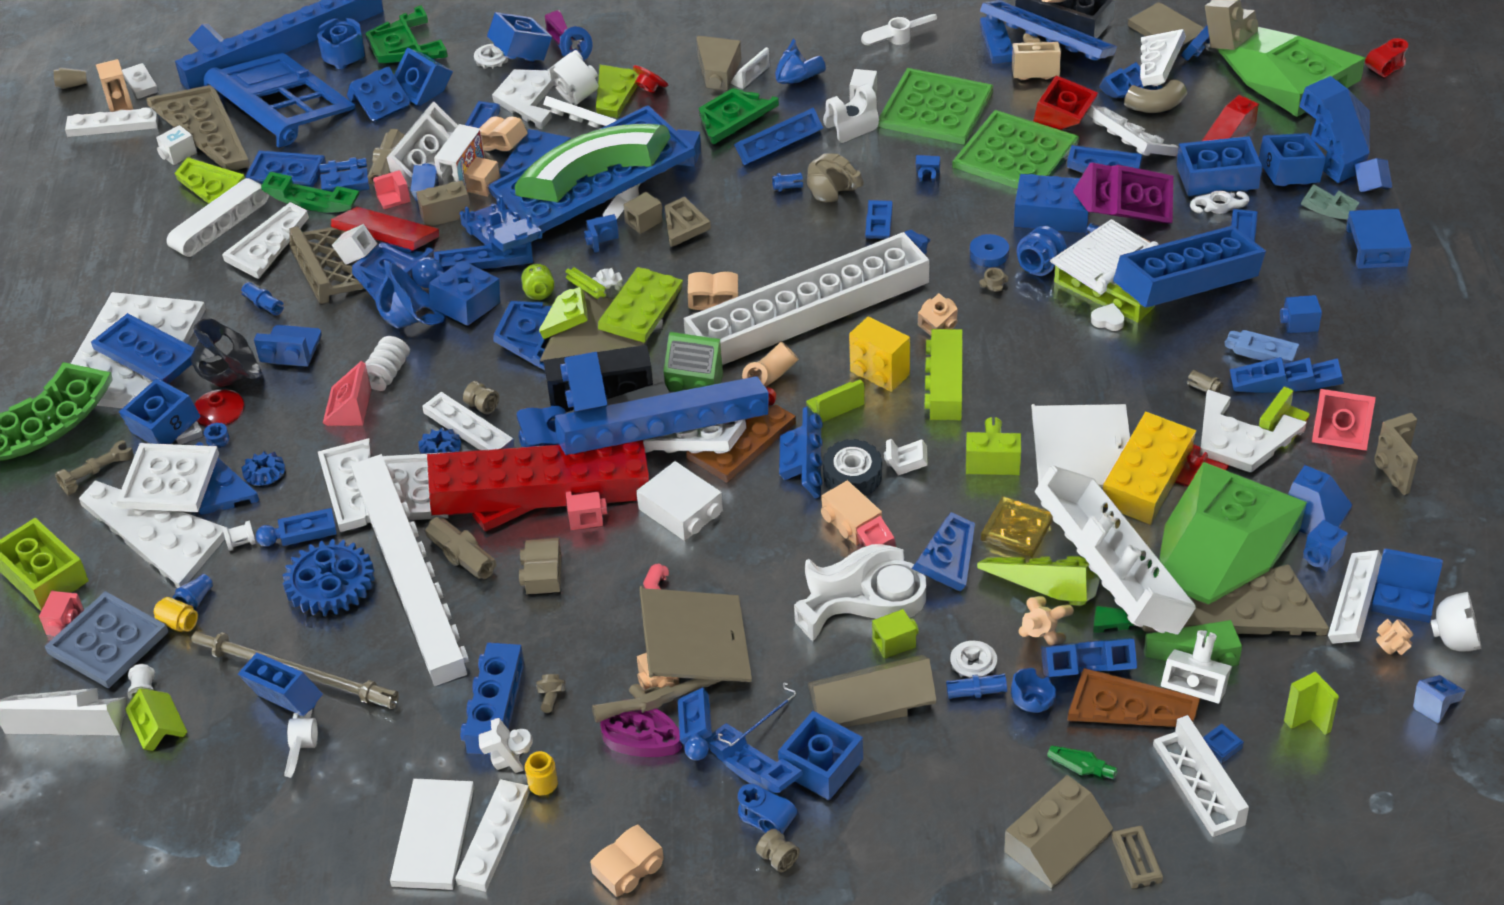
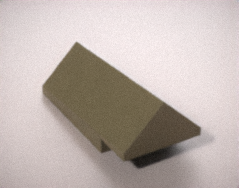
M924 655L808 682L815 712L843 727L905 717L909 708L936 704L930 659Z

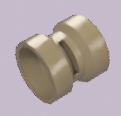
M479 381L471 382L463 394L465 404L477 407L478 411L487 415L496 409L500 399L499 393L492 388L486 389V386Z
M771 829L759 840L756 846V853L765 860L769 859L771 866L781 873L793 866L799 856L800 849L791 841L786 842L784 835L780 831Z

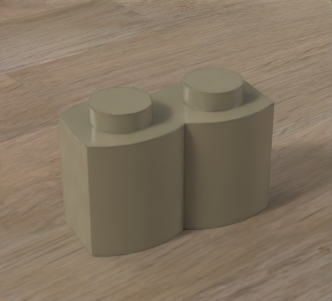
M559 538L526 540L525 549H520L521 565L524 566V569H519L520 586H525L526 594L560 592L562 552Z

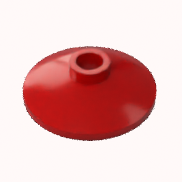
M225 389L208 392L194 403L201 416L197 422L204 427L213 423L229 425L236 421L244 410L242 397L234 391Z

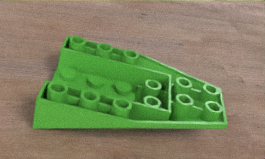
M1258 27V32L1235 50L1216 48L1247 86L1297 117L1306 112L1299 107L1305 87L1331 76L1348 88L1361 81L1365 57L1301 36Z
M1203 462L1165 524L1159 561L1189 597L1206 604H1211L1265 574L1272 568L1300 530L1307 502Z

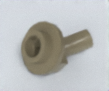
M558 674L542 675V680L536 682L538 693L545 694L540 707L545 713L552 711L557 693L564 692L565 680L559 679Z

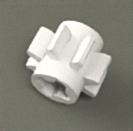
M612 268L602 269L597 273L596 277L592 278L605 286L604 293L607 298L616 297L623 288L621 283L623 279L620 272L614 274Z

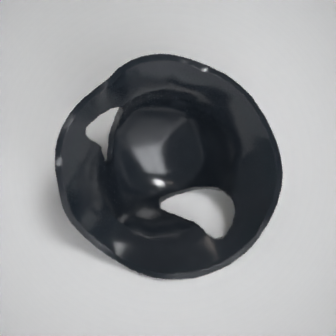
M204 318L194 325L193 331L198 341L191 355V363L201 378L218 387H227L245 378L253 380L262 378V370L247 340L240 333L212 318ZM223 335L227 336L233 344V349L227 355L215 345ZM214 356L221 357L220 360H216L214 362L203 361Z

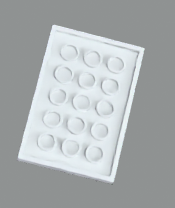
M112 292L71 362L74 365L111 372L113 381L97 406L123 408L153 381L94 350L91 344L92 340L128 313L188 344L194 332V325L200 321L206 310L204 302Z

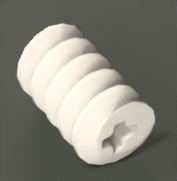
M393 336L383 337L375 347L374 352L371 353L366 361L371 389L385 391L386 385L392 383L393 378L397 375V371L401 369L402 364L410 354V348L403 340Z

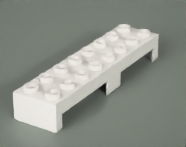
M1054 465L1053 467L1050 466L1036 488L1035 493L1042 501L1041 505L1053 515V521L1062 527L1066 538L1075 544L1077 552L1090 564L1089 568L1102 580L1101 584L1115 597L1114 601L1128 614L1127 618L1131 623L1138 627H1143V625L1152 627L1160 633H1165L1166 631L1178 635L1196 609L1192 600L1094 478ZM1107 503L1108 510L1106 513H1103V507ZM1118 519H1120V526L1116 529L1115 523ZM1145 551L1146 558L1141 561L1140 556ZM1152 560V566L1148 569L1147 564ZM1158 567V568H1159V574H1158V576L1155 578L1154 575H1153V573H1154V570Z

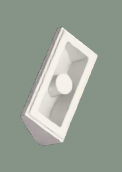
M764 48L745 64L732 79L731 84L744 89L770 67L769 48Z

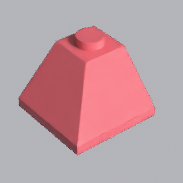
M1320 389L1312 442L1367 451L1376 397Z

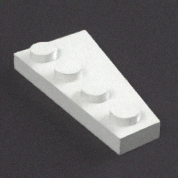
M1183 29L1141 37V81L1143 86H1158L1166 81L1186 38Z
M1091 105L1086 113L1093 118V123L1107 127L1108 133L1122 137V142L1137 147L1136 151L1143 155L1149 156L1150 153L1177 156L1178 146L1162 144L1163 138L1144 132L1145 129L1143 127L1127 122L1128 119L1106 107Z
M290 202L222 254L224 261L259 279L290 242L289 228L298 226L301 228L309 219L307 210Z
M743 419L735 421V424L731 425L718 424L644 439L645 452L664 450L667 453L676 451H689L691 453L714 451L715 453H725L731 450L746 429V422Z

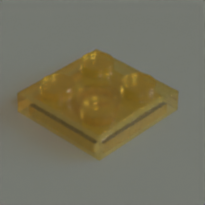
M1002 496L981 532V541L1033 558L1053 522V515L1050 511Z

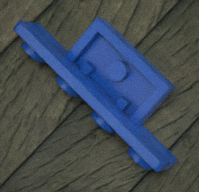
M806 406L803 408L802 426L780 435L779 474L784 480H787L802 473V485L816 499L821 497V485L823 484L821 478V466L823 465L821 458V447L823 446L821 428L823 427V422L817 413H814Z

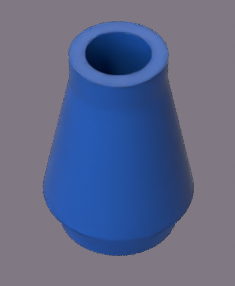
M201 574L198 578L177 588L173 599L191 605L196 610L207 592L213 587V581L209 576Z

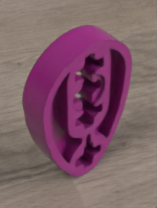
M657 708L644 711V713H642V710L623 712L600 721L604 743L616 752L639 757H662L678 753L683 745L680 741L679 728L673 720ZM634 723V726H629L627 729L624 728V726Z

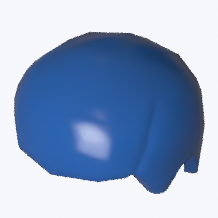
M1020 669L1013 674L1011 697L1015 705L1022 710L1040 713L1046 711L1055 703L1056 688L1048 676L1046 678L1038 677L1036 669Z

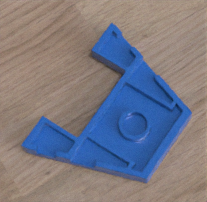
M510 301L494 333V342L545 371L544 362L540 361L545 351L543 348L548 338L543 339L539 329L552 306H543V302Z

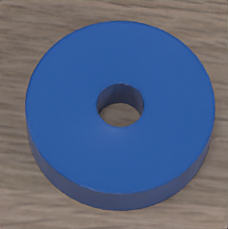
M984 234L974 238L970 243V258L979 266H1000L1009 257V244L1001 236Z

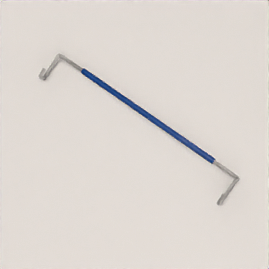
M783 683V688L785 690L794 692L793 696H791L788 700H785L782 704H780L772 712L766 715L748 731L742 734L732 744L729 741L720 739V736H723V734H718V739L720 741L729 743L730 746H733L736 742L744 738L762 722H764L776 711H778L781 707H783L786 703H788V701L796 695V691L785 688V685H788V683Z

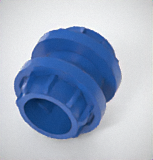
M1048 226L1035 228L1022 238L1017 245V257L1020 266L1030 274L1043 276L1051 272L1055 265L1050 260L1067 249L1064 236Z

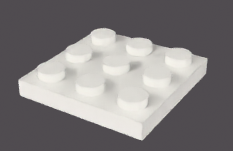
M140 443L117 499L119 509L198 512L219 456L217 446Z
M427 454L383 456L385 464L391 463L395 474V478L392 479L393 483L398 482L403 494V498H400L401 503L406 501L411 514V517L407 518L408 520L434 519L436 517L440 519L448 518V515L431 516ZM366 511V521L367 523H371L368 513Z

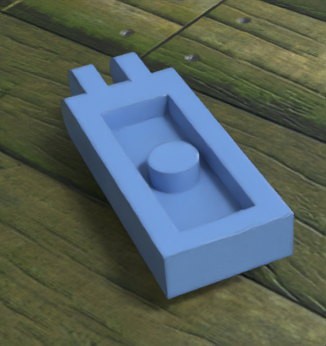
M1242 330L1241 332L1230 331L1225 341V346L1233 349L1236 354L1262 361L1282 357L1283 364L1294 362L1299 349V344L1247 330Z

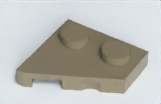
M686 197L665 205V216L671 247L711 229V222Z

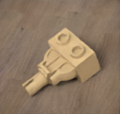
M1025 33L1023 36L1024 42L1013 43L1012 71L1014 78L1021 80L1033 77L1051 79L1056 75H1060L1061 51L1058 42H1040L1038 37Z

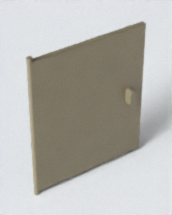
M583 291L588 321L553 335L540 361L544 362L543 360L640 346L645 345L646 342L643 343L599 330L598 321L614 299L607 297L596 299Z
M639 587L650 678L653 676L740 682L752 681L739 595Z

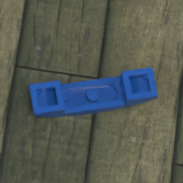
M727 723L714 731L712 736L705 739L709 749L730 770L748 783L759 785L769 792H781L803 775L802 770L783 758L776 762L747 744L745 737L733 746L720 741L718 734H723V736H720V739L729 741L731 744L743 734Z

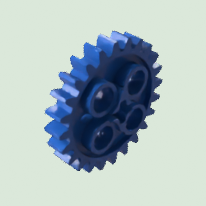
M331 539L329 545H325L323 541H320L317 548L310 544V551L308 552L299 550L300 558L292 557L293 565H286L287 573L282 575L284 579L283 587L288 601H292L295 608L300 606L303 613L311 609L312 615H315L319 610H322L323 616H326L329 610H333L335 615L338 614L340 607L348 611L349 603L358 605V597L366 598V590H371V582L375 581L374 567L369 554H365L362 547L356 549L355 543L347 547L345 540H342L339 545H335L334 539Z

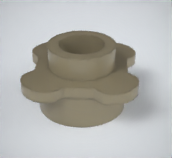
M989 268L984 272V279H981L979 284L981 287H987L989 290L1001 291L1003 284L1008 282V276L999 268Z

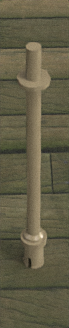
M194 632L192 636L193 643L212 648V655L217 658L223 656L224 653L250 660L258 652L302 671L310 680L357 694L363 703L370 704L372 702L389 709H394L396 705L392 701L398 703L399 700L398 691L377 686V683L368 680L361 684L229 642L228 634L224 632L216 637L200 632Z

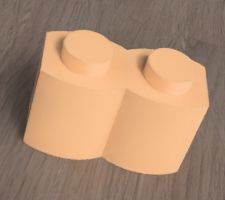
M491 117L480 127L483 149L485 151L494 149L509 151L528 134L524 123L517 117H508L506 119Z
M696 272L688 275V308L705 310L738 297V274L719 272L710 274Z
M635 825L625 831L615 843L602 849L590 863L592 874L618 897L633 891L638 885L640 878L655 873L661 867L664 856L662 847L639 825Z

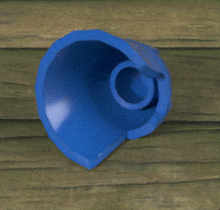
M793 38L777 65L775 72L776 81L781 84L799 83L825 72L826 65L821 56H816L806 61L796 45V40Z

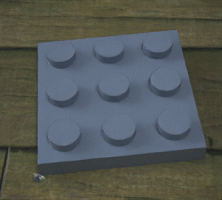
M105 591L44 647L47 654L109 689L168 633L166 624Z

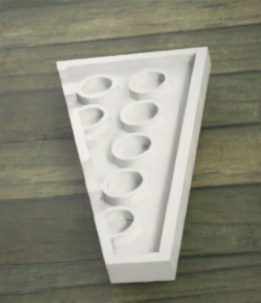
M94 481L79 498L81 505L99 521L107 524L115 535L122 537L131 549L149 564H153L158 568L160 574L172 580L177 588L187 584L225 540L224 526L182 511L119 509L117 499L121 489L98 481Z

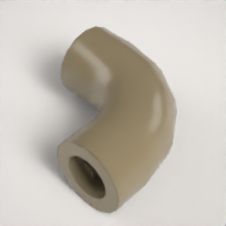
M1170 80L1163 88L1158 90H1148L1132 85L1126 94L1124 105L1127 108L1145 113H1161L1171 110L1181 103L1187 95V89L1179 80Z

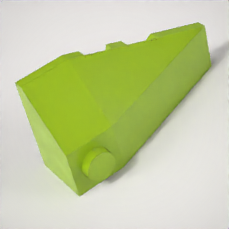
M1050 556L1033 558L1029 562H1025L1024 557H987L977 563L978 569L1057 600L1069 601L1070 605H1085L1087 601L1095 597L1100 577L1089 568L1090 564L1082 556H1067V559L1057 560L1056 562H1052Z

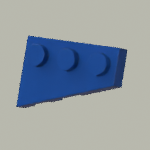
M1071 145L1067 167L1082 173L1085 172L1089 163L1108 166L1123 165L1140 169L1142 154Z
M951 512L911 569L961 591L967 582L975 523Z

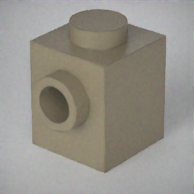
M647 192L624 204L625 223L639 234L663 221L661 202Z

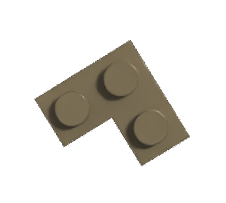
M1212 0L1205 5L1211 48L1235 50L1258 32L1255 10L1243 9L1241 0Z

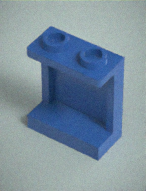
M1399 209L1349 211L1346 230L1348 233L1353 234L1358 250L1356 265L1358 269L1408 266L1412 247Z

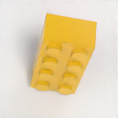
M1145 411L1103 483L1102 490L1122 514L1149 525L1153 523L1187 461V456L1193 448L1196 430Z

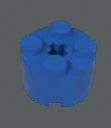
M339 18L324 22L318 28L319 48L321 57L325 62L335 65L337 69H343L348 64L365 57L362 32L357 21L346 18V21L339 22Z

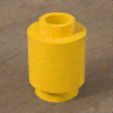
M170 597L163 598L154 608L155 619L179 632L191 631L198 620V613L191 605Z
M538 751L532 753L525 763L529 790L536 795L550 794L558 785L554 759L546 752Z

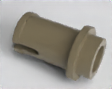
M1193 370L1188 377L1192 379V381L1187 380V385L1193 386L1206 393L1208 390L1217 393L1222 391L1223 382L1218 377L1211 378L1197 370Z

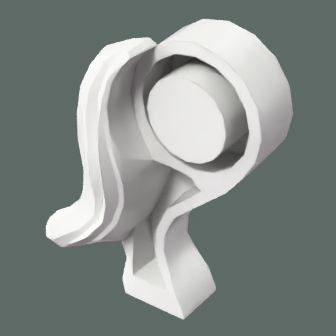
M872 544L850 554L844 560L824 568L816 566L808 559L805 563V575L811 594L807 599L800 600L794 604L795 622L814 641L826 620L835 614L850 613L877 619L904 609L908 617L911 618L922 610L926 602V577L924 574L911 569L914 564L904 561L903 549L884 544Z

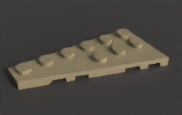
M211 85L147 98V104L174 128L180 125L193 137L194 144L219 166L227 170H239L249 167L248 157L215 88Z
M1290 565L1272 568L1265 574L1211 604H1206L1189 597L1195 604L1196 609L1183 626L1185 628L1231 620L1237 634H1271L1272 631H1289L1290 635H1301L1302 631L1316 632V635L1327 636L1329 627ZM1145 625L1142 627L1144 632H1158L1152 627Z

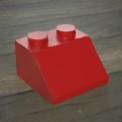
M1056 75L1037 103L1033 122L1058 130L1079 124L1096 99L1098 92Z

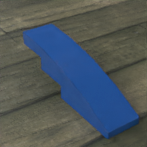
M1282 357L1230 369L1233 389L1236 392L1279 393L1283 387L1296 392L1344 384L1338 358L1312 365L1310 358L1283 364Z

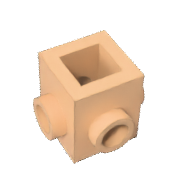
M937 294L933 299H928L918 312V326L930 336L931 329H953L958 322V308L951 299L944 298L941 294Z

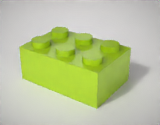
M33 518L0 539V572L40 611H42L51 591L72 593L89 582L81 559L37 518Z

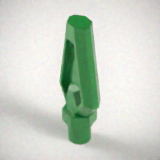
M1051 745L1048 750L1047 757L1081 776L1094 774L1111 779L1116 777L1118 768L1098 759L1093 752Z

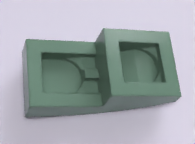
M1313 185L1304 197L1301 205L1329 217L1348 220L1349 211H1355L1359 202L1339 190L1333 196L1318 186Z

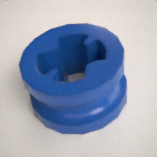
M223 423L210 424L204 430L208 446L221 448L228 444L230 440L227 427Z

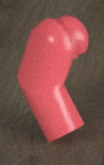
M659 563L651 566L644 579V587L647 589H660L659 582L660 580L664 581L667 579L666 576H669V569Z

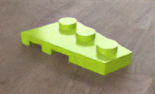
M600 64L596 113L613 118L620 116L637 88L635 80L638 74L634 70Z
M188 157L174 173L178 181L208 204L246 179L244 174Z

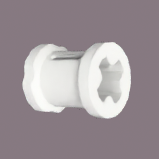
M250 520L246 521L245 525L230 529L227 527L223 528L229 551L239 545L247 543L256 544Z
M139 664L129 669L128 677L131 680V687L128 689L127 696L130 700H132L139 688L154 690L151 686L152 680L155 677L153 668L148 665Z

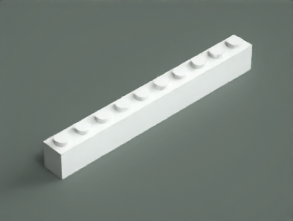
M380 454L350 464L356 485L433 685L437 686L467 675L465 663H468L469 659L465 647H458L457 641H460L457 627L455 624L450 626L448 620L452 619L447 603L441 604L440 599L444 598L438 582H432L431 578L435 577L430 561L424 562L423 558L427 557L422 541L416 542L415 538L419 537L414 521L408 522L407 518L411 517L406 501L402 503L400 501V498H403L399 483H393L392 481L395 478L391 463L385 464L383 456Z

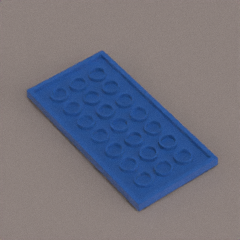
M647 105L603 128L627 124L665 125L669 130L671 138L652 167H622L621 164H616L608 167L607 171L600 172L591 177L585 175L576 180L577 185L570 189L559 202L516 196L515 184L517 180L534 162L487 186L495 199H498L499 195L503 197L506 209L510 210L512 215H514L513 212L518 213L519 220L526 219L527 214L530 215L532 218L531 222L544 233L695 156V148Z

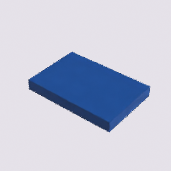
M259 150L245 178H250L262 185L269 172L292 176L293 184L314 188L321 173L319 165L326 163L325 156Z

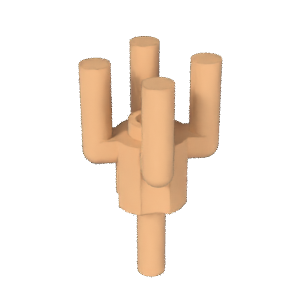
M1044 597L1029 598L1026 604L1030 613H1025L1022 626L1019 628V634L1022 637L1044 636L1047 644L1050 646L1064 643L1066 636L1062 632L1056 633L1055 629L1059 619L1073 614V607L1071 605H1062L1051 610L1048 607H1044L1046 605Z

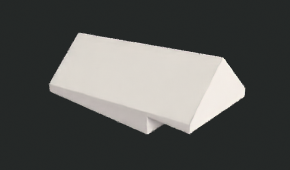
M435 102L430 104L387 156L390 173L400 170L408 187H411L414 165L429 163L436 166L434 157L458 126Z
M97 688L13 695L0 699V726L5 734L120 736L127 698L98 699Z

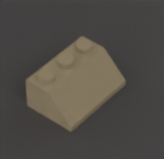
M1066 775L1006 829L1004 852L1050 888H1054L1113 832V827L1093 794Z

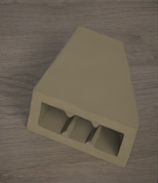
M697 36L698 59L706 88L728 90L741 61L740 40Z

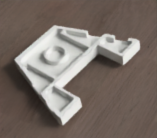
M514 69L492 94L493 102L500 104L501 107L511 113H519L522 115L523 120L527 122L531 120L535 123V127L543 129L552 118L551 110L536 106L553 86H558L555 79L551 81L547 70Z
M1208 390L1200 455L1202 456L1204 452H1207L1210 459L1252 472L1274 455V451L1279 447L1287 446L1295 435L1304 433L1307 422L1283 415L1275 430L1271 432L1259 426L1250 425L1235 418L1224 416L1225 411L1230 405L1231 397Z

